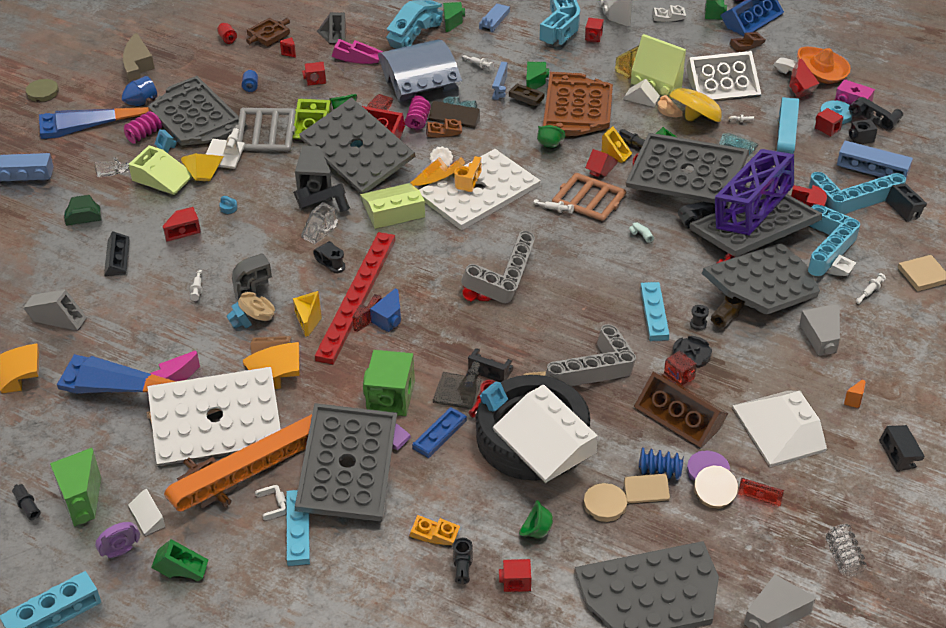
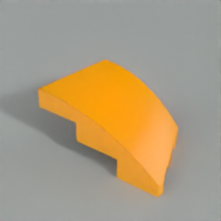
M438 157L410 183L413 186H419L439 181L453 174L454 170L459 166H463L465 161L460 157L447 167L442 159Z
M299 342L277 345L258 351L243 359V365L248 370L271 367L274 389H281V377L300 376Z
M38 343L18 347L0 354L1 394L22 391V379L38 377Z

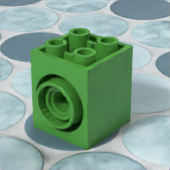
M373 350L369 368L366 369L363 380L366 409L397 413V416H407L415 383L413 353Z

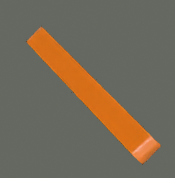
M312 414L171 484L165 490V498L177 511H185L306 449Z

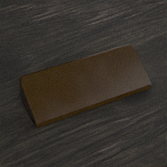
M433 101L428 120L444 122L445 119H455L461 121L462 126L475 128L480 119V109Z

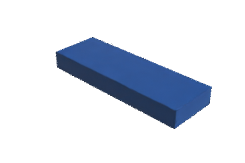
M450 407L412 444V448L430 458L467 421V416Z

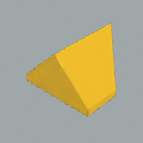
M614 126L602 135L601 152L612 156L620 163H623L632 154Z
M195 153L182 157L181 161L195 180L210 181L224 156Z
M319 291L293 298L294 312L305 337L311 334L322 319Z

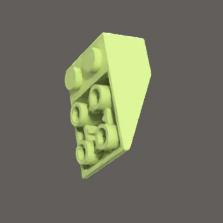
M153 146L145 148L128 164L132 181L173 195L193 177L184 165L164 150Z

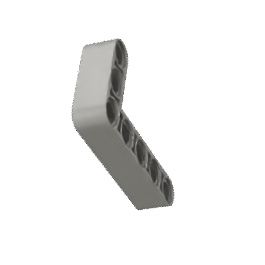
M526 230L519 233L503 275L475 264H469L462 276V285L467 289L499 302H511L533 246L534 235Z
M605 324L601 327L597 341L602 354L550 362L545 376L558 379L570 386L627 377L632 373L636 355L619 330L613 325Z

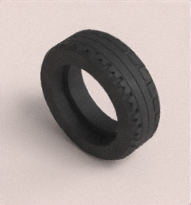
M522 375L509 378L500 382L508 398L496 411H489L487 405L483 404L482 400L478 405L476 412L477 445L486 461L503 474L521 480H542L493 430V426L527 393L542 385H545L589 428L590 411L583 397L563 381L543 375Z

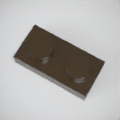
M518 83L509 90V97L537 106L545 96L543 92Z

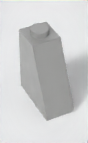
M66 289L32 295L23 307L34 322L70 330H78L87 318Z
M839 304L802 310L799 325L818 356L836 353L840 340Z
M774 574L747 610L744 625L748 628H783L811 614L816 597Z

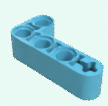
M782 97L778 118L779 129L776 150L778 152L794 154L799 99Z

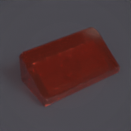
M741 478L738 494L781 506L784 490Z

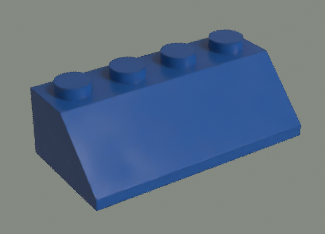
M744 0L722 13L721 17L728 29L744 36L745 33L755 31L783 14L784 11L778 0Z

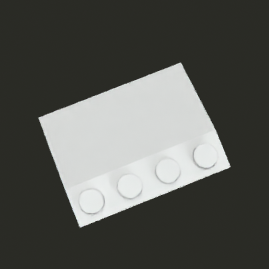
M752 51L689 58L686 70L693 90L703 93L713 100L761 96Z
M545 385L527 393L493 426V430L545 483L597 453L598 435Z

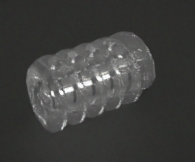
M837 525L828 531L826 541L832 551L839 572L846 576H854L864 571L867 563L864 562L865 557L861 553L862 550L858 546V541L855 539L851 525Z

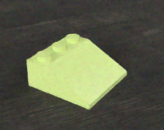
M643 34L632 67L631 84L636 85L647 79L658 94L662 96L667 95L670 99H673L669 94L675 89L682 88L686 49Z
M410 183L360 194L361 201L374 229L425 217V200L420 191Z

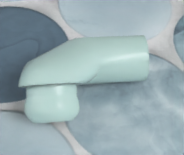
M638 222L632 223L633 225L629 227L633 235L639 232L647 243L654 240L650 230Z

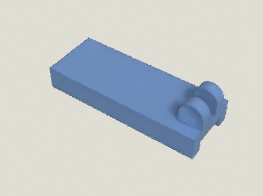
M496 3L488 14L482 18L479 23V29L485 27L493 32L509 14L510 7Z
M501 62L492 85V89H495L492 99L499 100V98L506 96L504 84L507 78L508 62Z

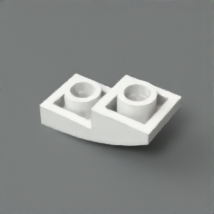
M670 5L668 10L653 8L652 11L654 21L671 22L686 18L685 9L679 5Z
M779 58L773 65L779 72L787 74L793 70L797 61Z

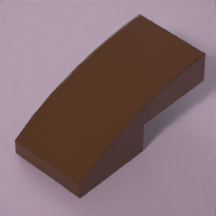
M758 32L745 33L744 38L731 39L729 45L737 52H742L762 45L766 39Z

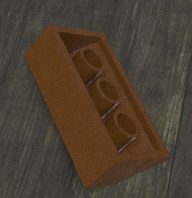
M654 371L634 405L636 409L700 448L720 430L729 414L667 376Z

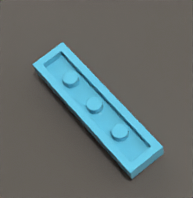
M641 283L640 290L649 341L669 340V329L660 283Z
M298 490L287 491L288 566L310 564L309 513L295 511Z

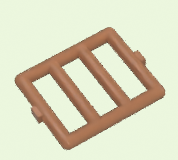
M574 173L566 184L563 183L560 186V191L554 196L552 202L559 203L563 201L564 205H574V211L605 221L613 210H617L619 202L626 195V190L580 173ZM577 180L586 183L570 202L562 200ZM592 186L601 188L586 208L577 205ZM608 191L617 194L602 213L593 211Z

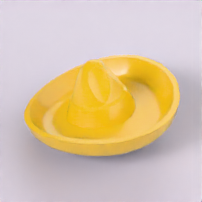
M685 88L675 89L669 94L670 97L686 105V120L694 121L699 116L704 115L716 122L721 121L722 111L720 106L707 95Z

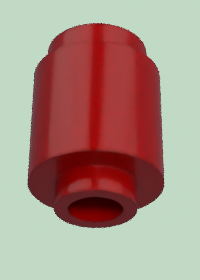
M221 23L218 26L217 32L225 43L230 44L237 39V33L230 24Z

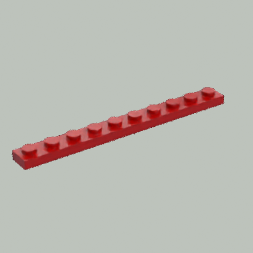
M382 232L377 233L315 354V361L334 365L393 247L395 235Z

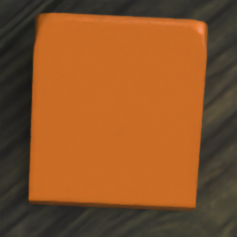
M865 380L859 381L846 392L844 405L855 408L860 407L866 383Z

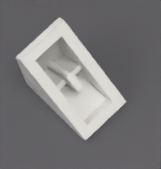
M647 79L629 88L624 96V100L655 107L660 99V95Z

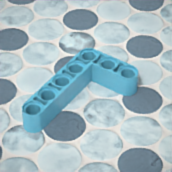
M814 172L810 177L809 189H812L813 185L823 189L827 195L825 207L846 214L885 201L892 185L905 184L906 177L895 173L840 190L824 173Z
M813 205L811 208L822 213V220L809 226L829 234V236L811 254L808 272L814 276H822L832 266L839 255L842 256L856 241L860 222L825 206Z

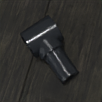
M462 537L453 542V562L456 567L455 582L461 584V578H463V583L467 584L470 581L469 567L473 561V544L469 539Z

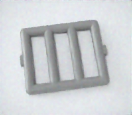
M240 109L238 125L235 127L240 130L238 142L243 141L246 114L256 115L252 144H245L243 151L291 150L293 134L296 131L294 126L295 109ZM263 115H272L268 144H259ZM279 115H289L285 145L275 144Z

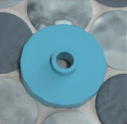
M828 101L822 104L820 112L829 108L844 116L842 124L850 122L853 117L848 109L850 105L842 101Z

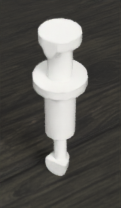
M466 55L462 56L464 61L466 59L470 60L471 63L479 65L482 69L487 67L489 70H492L494 68V63H488L486 58L479 59L476 57L470 58Z
M537 199L533 201L537 206L542 205L545 208L557 210L558 213H562L563 210L569 211V213L574 211V205H564L563 201L559 203L548 201L543 203Z
M202 270L196 272L197 277L194 278L193 285L190 286V299L192 301H198L199 294L203 290L200 278Z
M879 273L877 279H871L869 285L863 290L862 296L857 298L856 302L860 304L864 297H868L874 290H879L881 288L880 282L886 280L885 275Z

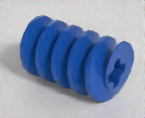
M642 447L639 469L641 468L642 475H645L649 469L650 475H655L656 471H658V474L666 472L668 479H671L672 475L675 474L676 480H679L682 475L684 456L680 459L679 454L676 453L671 458L668 451L665 457H663L661 450L658 451L657 455H654L653 449H650L649 453L646 454L645 448Z

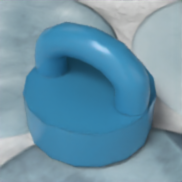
M228 196L220 198L219 206L222 213L231 214L237 210L238 206L235 199Z

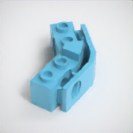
M413 0L406 3L387 28V31L390 33L386 38L390 46L395 49L411 46L423 28L440 26L443 20V11L438 8L442 7V4L433 0Z
M550 0L552 14L540 24L539 40L552 45L559 40V44L562 45L578 31L580 26V7L577 0Z

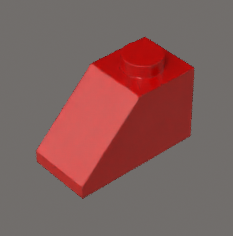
M802 58L793 67L789 85L797 98L813 93L819 85V82Z
M593 149L585 168L593 176L599 177L602 175L606 177L617 165L618 160L606 153Z
M194 207L177 210L163 225L166 242L201 233L199 219Z

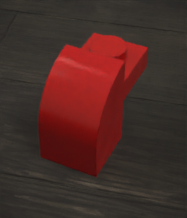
M794 185L792 188L791 197L809 207L813 205H826L827 195L820 187L813 185L812 189Z

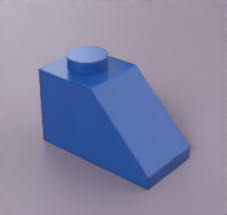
M396 288L370 308L371 323L387 332H390L401 322L399 293Z

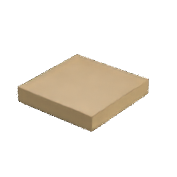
M932 255L898 264V269L917 292L946 284V271Z

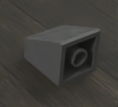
M302 146L295 169L297 190L308 186L310 193L313 194L332 187L330 169L320 146ZM333 197L328 198V199H325V200H331V201H333Z

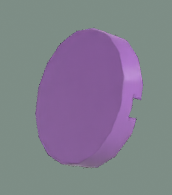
M700 451L693 454L688 460L687 474L691 480L695 481L698 473L706 467L721 466L730 471V466L722 455L713 451Z
M132 522L118 523L100 534L96 540L95 547L102 557L104 555H107L108 558L118 557L129 552L133 548L132 544L134 542L138 543L141 534L136 524Z

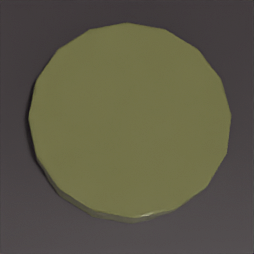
M39 79L26 87L27 97L32 101L40 100V102H45L56 97L57 92H59L58 84L51 79Z

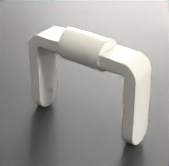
M278 485L255 491L256 497L276 492L275 496L279 507H281V509L264 513L262 516L263 520L277 518L285 515L287 512V502L284 493L280 492Z

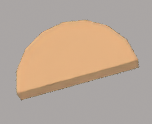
M667 95L660 97L658 102L660 113L668 117H682L683 112Z

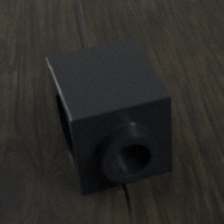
M871 119L852 122L849 129V137L857 144L875 142L878 129Z

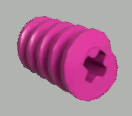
M415 96L411 101L405 119V125L411 129L419 130L425 127L431 105L424 97Z
M148 111L130 123L125 124L124 133L126 138L132 144H135L136 140H141V137L146 138V134L151 135L152 132L161 129L162 123L156 114Z

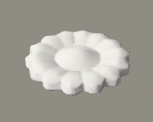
M443 146L436 147L430 153V161L432 163L440 157L446 166L449 167L453 162V155H451L452 152L448 148Z

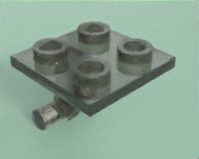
M477 361L472 362L471 368L467 371L466 375L443 372L433 398V403L471 410L482 382V378H478L480 363Z

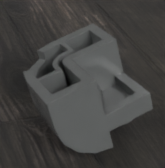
M263 253L243 259L233 269L232 283L237 300L245 292L256 294L255 287L268 283V279L272 278L270 263Z

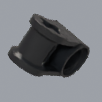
M331 241L313 250L317 262L324 265L331 272L340 273L345 270L346 266L343 262L344 251L335 246Z

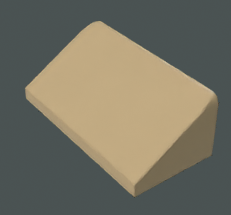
M666 474L624 478L623 488L627 497V504L670 500Z

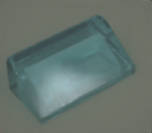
M731 133L722 134L719 143L720 145L749 149L748 156L759 145L756 142Z

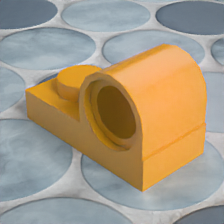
M475 156L468 167L459 166L454 170V183L457 189L468 192L473 191L482 172V157Z

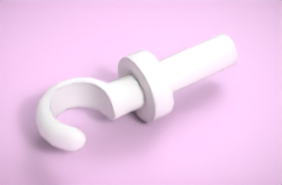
M730 116L728 120H736L743 123V121H754V116Z

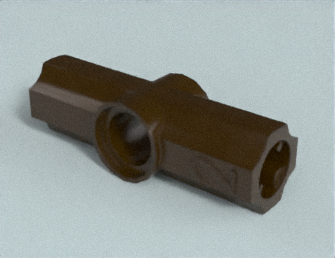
M725 296L724 302L711 316L714 326L719 329L726 327L732 319L738 317L739 311L746 301L735 296L733 299Z

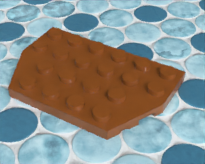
M550 72L543 126L553 125L564 130L565 136H577L610 128L613 84L596 78L594 80L586 78V75L582 73Z

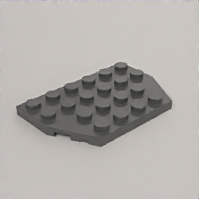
M198 76L169 86L163 96H158L148 106V110L157 115L162 126L181 146L211 143L212 139L226 140L239 121V116ZM245 123L244 131H247L248 128L247 124Z
M781 243L704 267L701 273L726 296L732 299L735 296L746 301L745 305L755 308L766 315L815 298L820 292L812 274L808 272V266Z
M704 541L575 567L574 573L587 610L592 614L595 613L607 628H696L710 625L713 622L719 576Z

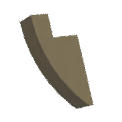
M137 33L127 42L123 53V63L128 83L140 79V73L155 69L153 57Z

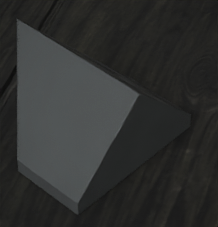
M330 12L317 30L330 44H336L338 39L343 41L346 39L345 12Z

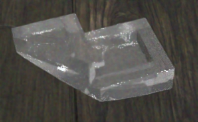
M113 157V162H95L97 177H105L129 170V163H121L116 157Z

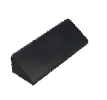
M112 231L107 241L105 276L126 274L129 236Z

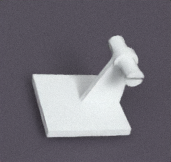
M234 128L227 140L212 139L206 154L224 156L218 167L236 168L245 146L244 142H238L239 129Z

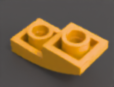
M417 515L409 536L429 543L453 545L460 526L441 518L437 523Z

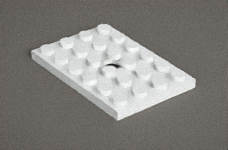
M494 149L481 156L482 172L476 184L484 185V189L477 187L472 192L457 189L453 173L444 179L419 189L428 206L460 230H463L538 188L541 185V180Z
M271 367L147 386L158 467L183 463L188 457L195 461L231 455L281 430ZM218 408L223 412V417L219 422H211L207 419V413L211 409Z

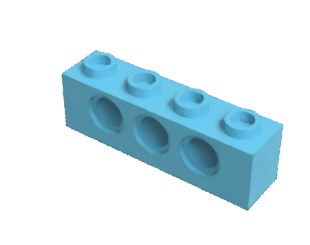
M84 571L29 599L27 602L0 615V620L4 628H55L102 602L96 586L87 572Z

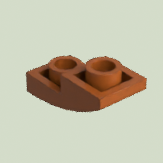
M445 119L444 124L427 122V137L441 138L461 134V121Z

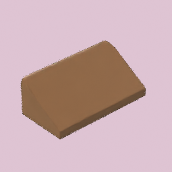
M291 337L253 338L250 343L251 355L269 347L291 343Z

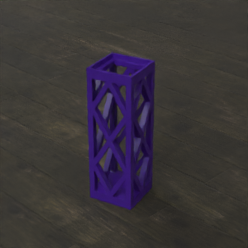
M760 149L715 196L716 229L750 235L793 188L794 154ZM751 182L749 188L745 187L746 183ZM762 194L766 195L765 199L760 200ZM727 202L732 203L729 209L725 208ZM745 212L746 220L737 223L736 215Z

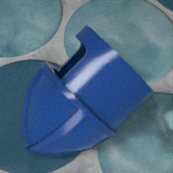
M148 76L131 81L122 93V101L134 106L146 104L147 98H157L155 85Z

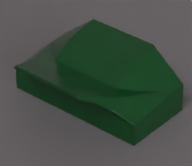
M90 195L71 197L69 205L64 212L66 226L102 221L100 205Z

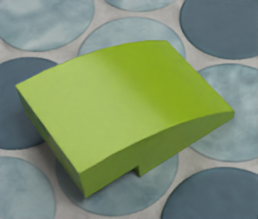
M298 99L294 122L296 131L292 139H300V133L332 111L331 101Z

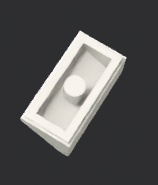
M147 489L143 490L128 504L145 536L165 527L163 516Z

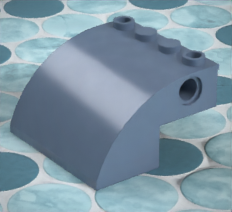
M440 39L377 54L386 82H392L398 102L413 99L416 93L440 87L443 88V91L459 88L462 82L457 64L449 47Z

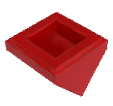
M293 38L281 40V55L296 58Z

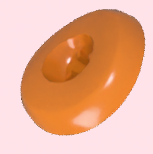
M806 46L798 50L797 59L802 58L818 82L824 84L837 83L845 79L850 73L851 68L848 61L834 53L830 48L822 49Z

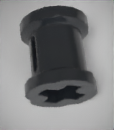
M695 305L691 311L693 318L691 319L690 326L696 330H704L707 326L706 317L709 315V309L704 305Z

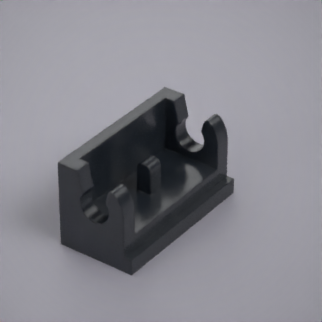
M906 183L892 185L885 200L906 221H911L914 213H916L915 217L918 219L924 207L927 206V203Z
M475 348L472 354L469 355L468 372L502 382L507 380L513 371V365H510L513 360L508 359L505 364H502L495 360L481 357L478 354L480 352L478 348Z
M886 426L879 441L895 470L916 468V464L911 462L922 461L925 456L908 426Z

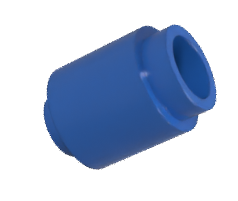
M247 70L242 76V88L247 92L255 91L258 87V75L253 70Z

